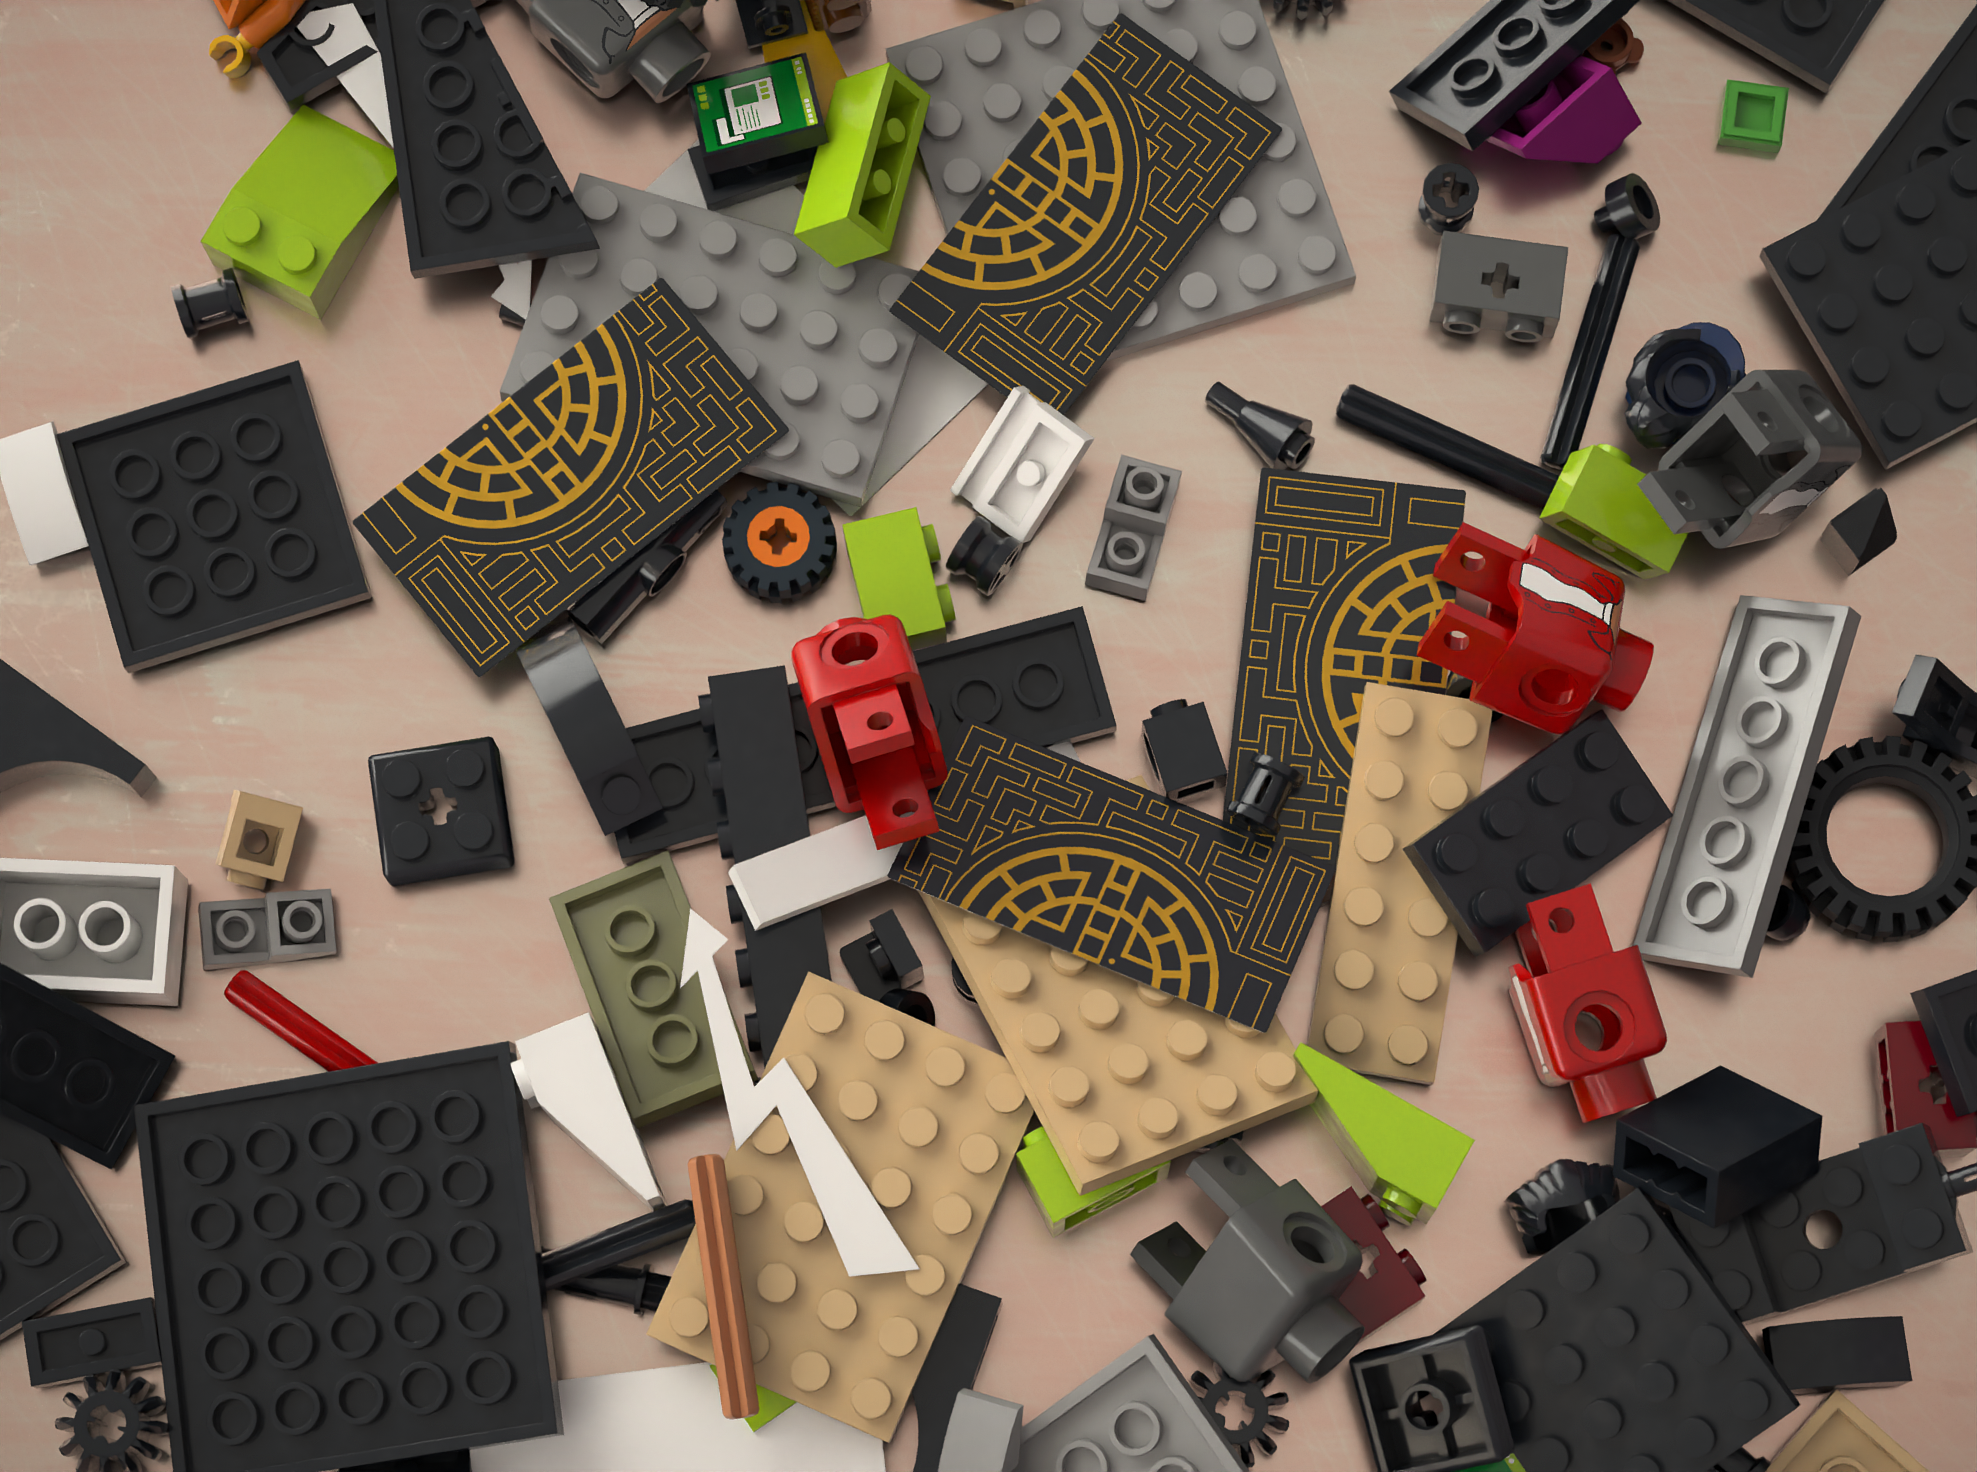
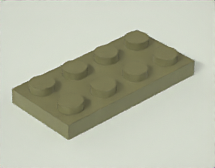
M667 850L550 897L551 906L636 1128L638 1129L724 1094L698 971L680 988L691 906L669 851ZM727 1000L743 1054L754 1082L759 1079Z

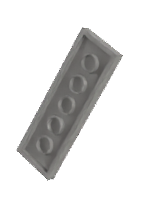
M1740 595L1633 946H1639L1643 960L1753 978L1860 623L1861 615L1850 606Z

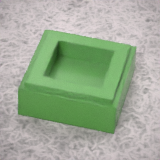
M1727 79L1724 86L1717 145L1779 153L1782 147L1789 88Z

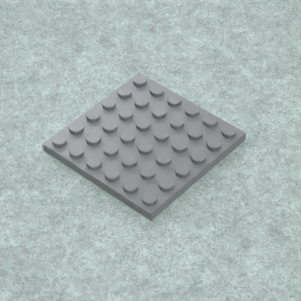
M1042 0L886 48L888 62L893 64L931 96L917 150L946 236L1120 13L1282 127L1278 137L1106 361L1355 284L1356 274L1259 0Z

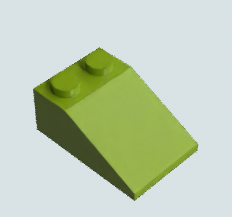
M303 104L232 187L201 239V243L212 264L222 270L232 268L236 277L321 320L399 186L394 150Z
M1300 1042L1293 1056L1318 1089L1315 1102L1309 1105L1367 1190L1380 1198L1378 1206L1382 1212L1409 1226L1412 1225L1415 1218L1427 1224L1438 1208L1475 1140Z

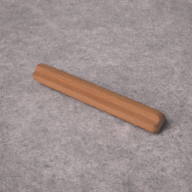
M718 1154L696 1156L689 1159L687 1165L722 1412L725 1418L731 1420L752 1417L759 1412V1402L725 1164L723 1158Z

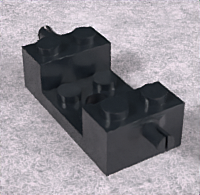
M1919 1123L1858 1143L1859 1148L1818 1161L1817 1173L1715 1229L1671 1206L1669 1207L1680 1238L1745 1326L1973 1253L1958 1209L1959 1201L1957 1197L1977 1191V1178L1966 1182L1967 1178L1977 1175V1163L1948 1172V1169L1943 1165L1930 1126ZM1822 1210H1829L1839 1217L1843 1228L1839 1242L1828 1249L1815 1247L1809 1241L1806 1234L1808 1220L1813 1214Z

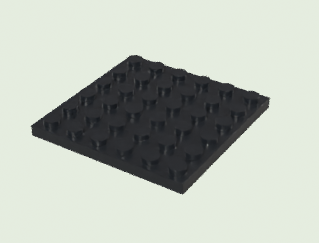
M505 1041L134 1105L173 1472H335L564 1435L522 1093L510 1064L517 1061L516 1044Z

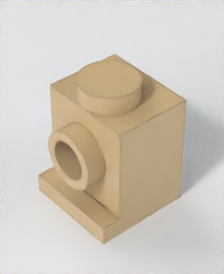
M234 789L229 815L215 864L229 868L227 881L264 890L267 878L280 882L284 881L303 807ZM252 829H260L266 837L265 847L257 853H249L243 845L245 834Z

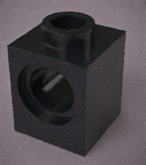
M1178 699L1153 708L1150 711L1152 718L1142 721L1141 736L1161 795L1174 801H1181L1225 787L1228 773L1204 701L1188 706L1186 699Z

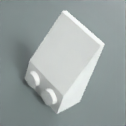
M588 1012L515 1041L521 1059L510 1064L524 1100L527 1099L531 1109L541 1106L551 1121L652 1212L666 1207V1200L639 1130L632 1121L597 1025L590 1013Z

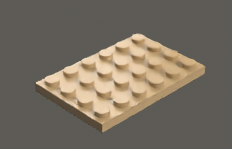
M1142 775L1126 780L1150 790ZM918 890L1079 1196L1315 1102L1318 1089L1293 1055L1296 1049L1276 1013L1267 1032L1262 1033Z
M808 972L760 1081L785 1058L918 1265L919 1270L849 1277L776 1106L737 1151L733 1139L724 1159L756 1384L890 1443L1035 1111L1007 1058ZM695 1224L646 1335L716 1366Z

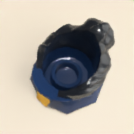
M1693 322L1678 329L1665 330L1653 335L1634 357L1633 366L1625 381L1627 388L1625 399L1629 403L1625 411L1627 425L1637 441L1647 449H1664L1671 444H1676L1746 376L1745 357L1740 343L1728 329L1710 322Z

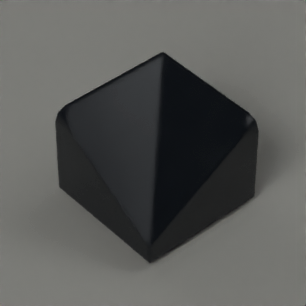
M1877 488L1873 489L1831 519L1822 533V543L1848 576L1893 545L1897 539V530L1888 497L1882 488L1878 490Z

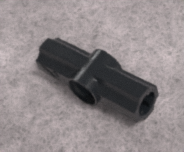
M716 489L564 612L585 633L602 644L646 595H656L673 579L686 559L687 554L685 552L705 532L709 525L722 514V511L728 506L727 499Z

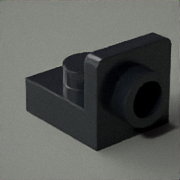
M893 909L869 920L871 932L842 947L839 952L859 993L877 1002L892 989H905L924 979L923 965Z

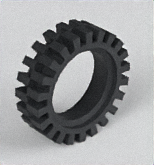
M1886 736L1882 742H1873V737L1859 739L1854 746L1847 748L1845 744L1837 748L1824 761L1821 760L1817 764L1785 871L1792 870L1795 880L1791 886L1799 895L1804 893L1810 900L1809 910L1818 918L1823 913L1832 920L1829 927L1840 933L1846 928L1856 932V939L1870 941L1874 936L1883 937V942H1897L1902 936L1910 935L1911 938L1925 934L1930 928L1937 927L1947 920L1977 887V795L1972 796L1967 788L1972 782L1971 778L1964 770L1957 775L1949 768L1948 765L1953 759L1943 752L1934 757L1926 752L1928 744L1914 740L1910 746L1900 744L1901 737ZM1867 784H1893L1914 792L1928 804L1937 817L1942 832L1943 853L1939 868L1927 884L1908 894L1884 896L1872 894L1856 887L1841 874L1832 860L1827 845V824L1834 805L1847 792Z

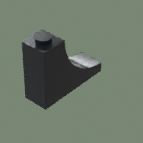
M0 659V793L32 779L51 775L72 774L97 777L114 782L142 798L157 778L145 763Z
M959 1284L912 1391L918 1419V1449L913 1472H938L944 1440L957 1394L963 1388L970 1390L974 1388L1003 1305L1002 1298Z

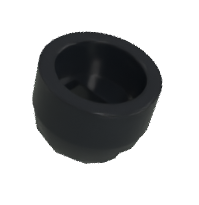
M1785 885L1780 886L1766 935L1780 941L1799 937L1806 931L1811 918L1809 906L1803 897Z

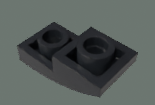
M1902 1316L1811 1321L1769 1326L1762 1329L1765 1355L1793 1394L1830 1393L1836 1389L1846 1387L1901 1386L1912 1381Z

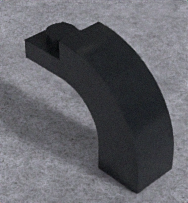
M570 616L538 631L515 651L604 835H609L663 809L622 719Z
M1916 654L1907 677L1899 687L1897 701L1892 711L1894 715L1906 724L1902 736L1911 743L1917 740L1928 744L1926 752L1934 757L1943 752L1953 759L1948 765L1949 767L1959 772L1964 770L1968 776L1977 779V693L1938 658Z

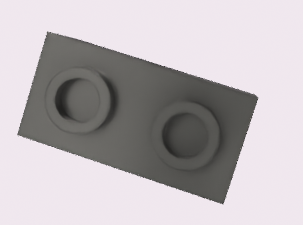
M1443 231L1438 250L1429 321L1443 323V328L1461 334L1477 333L1480 331V328L1505 331L1506 337L1521 342H1537L1542 340L1543 336L1554 337L1560 320L1569 247ZM1492 282L1503 284L1504 298L1492 297Z

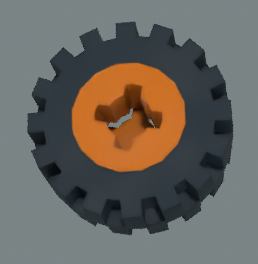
M778 482L767 483V489L758 491L757 487L747 491V498L740 501L738 499L731 507L732 513L730 517L725 518L723 525L722 543L729 571H731L735 581L741 588L745 587L749 590L751 596L759 600L763 596L770 598L771 603L782 604V599L791 598L792 602L803 599L802 594L810 590L814 593L821 587L822 579L824 577L828 578L833 570L834 558L836 559L837 541L831 515L826 506H822L819 503L816 495L811 491L807 493L802 492L799 485L788 483V487L784 488L779 487ZM777 530V535L773 537L770 541L764 540L769 539L773 534L776 533Z

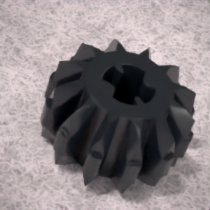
M1213 1362V1370L1218 1381L1216 1384H1213L1204 1373L1198 1370L1191 1375L1190 1379L1194 1386L1205 1395L1204 1398H1198L1232 1447L1234 1449L1238 1448L1239 1457L1246 1467L1252 1468L1255 1460L1250 1443L1254 1442L1263 1453L1269 1456L1273 1455L1277 1450L1274 1440L1262 1431L1263 1428L1275 1432H1286L1289 1428L1288 1420L1268 1414V1410L1281 1408L1289 1401L1288 1395L1285 1392H1278L1267 1397L1264 1396L1262 1391L1270 1386L1275 1378V1373L1270 1369L1262 1373L1254 1384L1251 1381L1241 1382L1235 1380L1218 1364ZM1229 1396H1237L1243 1399L1242 1410L1252 1414L1251 1423L1247 1426L1244 1421H1241L1238 1426L1239 1430L1225 1428V1416L1215 1412L1216 1404L1221 1401L1224 1406H1227L1230 1400Z
M112 1369L107 1376L105 1389L102 1382L96 1376L90 1374L83 1378L84 1388L88 1394V1398L85 1400L71 1392L66 1393L63 1401L66 1405L77 1411L74 1418H57L55 1428L75 1433V1436L62 1443L59 1450L66 1457L82 1453L77 1462L76 1472H94L98 1466L99 1472H119L120 1463L125 1472H142V1466L137 1457L138 1454L141 1453L155 1461L160 1459L162 1451L148 1442L151 1435H168V1423L151 1421L150 1417L161 1412L166 1407V1402L160 1396H153L143 1400L148 1392L150 1384L148 1380L138 1376L126 1387L124 1372ZM109 1412L126 1419V1427L118 1426V1430L124 1432L118 1440L100 1435V1426H108V1423L102 1420Z

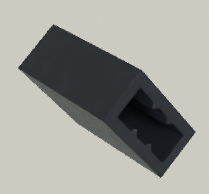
M1720 1065L1617 1119L1613 1176L1635 1188L1641 1186L1646 1194L1715 1229L1817 1173L1823 1116Z

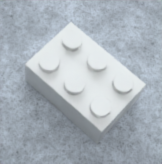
M0 858V962L75 1002L178 1006L188 879L175 865Z

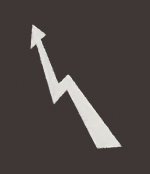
M351 3L309 12L297 26L307 40L320 38L327 31L329 23L335 26L331 36L324 43L312 46L327 66L365 45L378 51L336 77L393 147L381 54L354 4ZM532 260L521 261L518 264L515 262L499 265L505 280L491 297L526 319L530 310Z
M690 908L680 988L698 971L736 1151L777 1106L849 1277L919 1270L918 1265L785 1058L754 1087L712 957L729 939Z

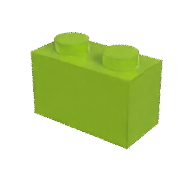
M1594 444L1572 452L1539 519L1644 580L1669 573L1688 533L1673 534L1637 485L1646 474L1630 465L1632 459L1629 455L1611 445L1598 444L1596 446Z
M917 507L842 524L844 540L863 618L870 619L887 614L897 616L904 625L912 650L946 643L945 623L955 621L956 616L948 584L938 586L935 584L930 563L941 561V555L933 524L921 526Z

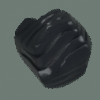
M1558 1159L1541 1168L1534 1178L1527 1180L1520 1188L1506 1198L1504 1202L1510 1210L1512 1218L1517 1222L1516 1226L1519 1232L1523 1233L1522 1240L1528 1254H1546L1621 1200L1617 1180L1615 1181L1616 1177L1613 1176V1165L1605 1164L1600 1166L1599 1163L1587 1165V1162Z

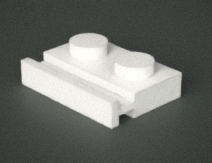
M1025 386L1014 387L950 491L956 496H963L973 504L972 508L1008 535L1025 543L1031 540L1095 438L1048 403L1037 400L1029 394L1030 390Z

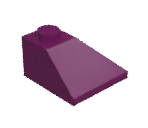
M1580 55L1486 141L1526 159L1598 164L1605 156L1619 149L1624 139L1640 126L1642 122L1612 68Z

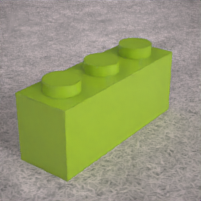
M890 62L836 81L824 124L829 142L818 146L795 227L794 236L836 268L890 251L931 96Z

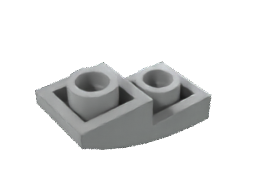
M1121 455L1105 506L1102 525L1087 570L1085 585L1146 601L1182 471Z
M331 888L266 893L265 898L199 903L198 913L203 970L287 962L336 953Z
M966 1388L959 1391L947 1428L938 1472H1011L1018 1465L1024 1405Z

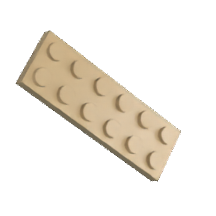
M1367 682L1364 688L1307 1046L1353 1072L1433 1085L1435 1082L1458 932L1403 851V848L1480 794L1493 710L1471 702L1469 699Z

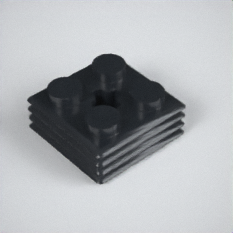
M481 737L375 754L368 758L384 877L390 885L399 886L511 868L514 865L515 860L499 748L492 737ZM446 798L449 805H457V810L447 813V823L437 825L433 817L426 814V811L434 808L435 800Z
M1474 1325L1367 1349L1350 1358L1349 1365L1378 1472H1454L1501 1462L1514 1452L1515 1447L1486 1337L1481 1326ZM1429 1392L1433 1398L1440 1399L1443 1405V1411L1438 1414V1419L1434 1410L1424 1411L1421 1406V1399L1428 1396Z

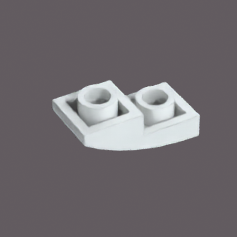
M54 421L0 439V476L12 517L30 566L89 546L58 441V432Z

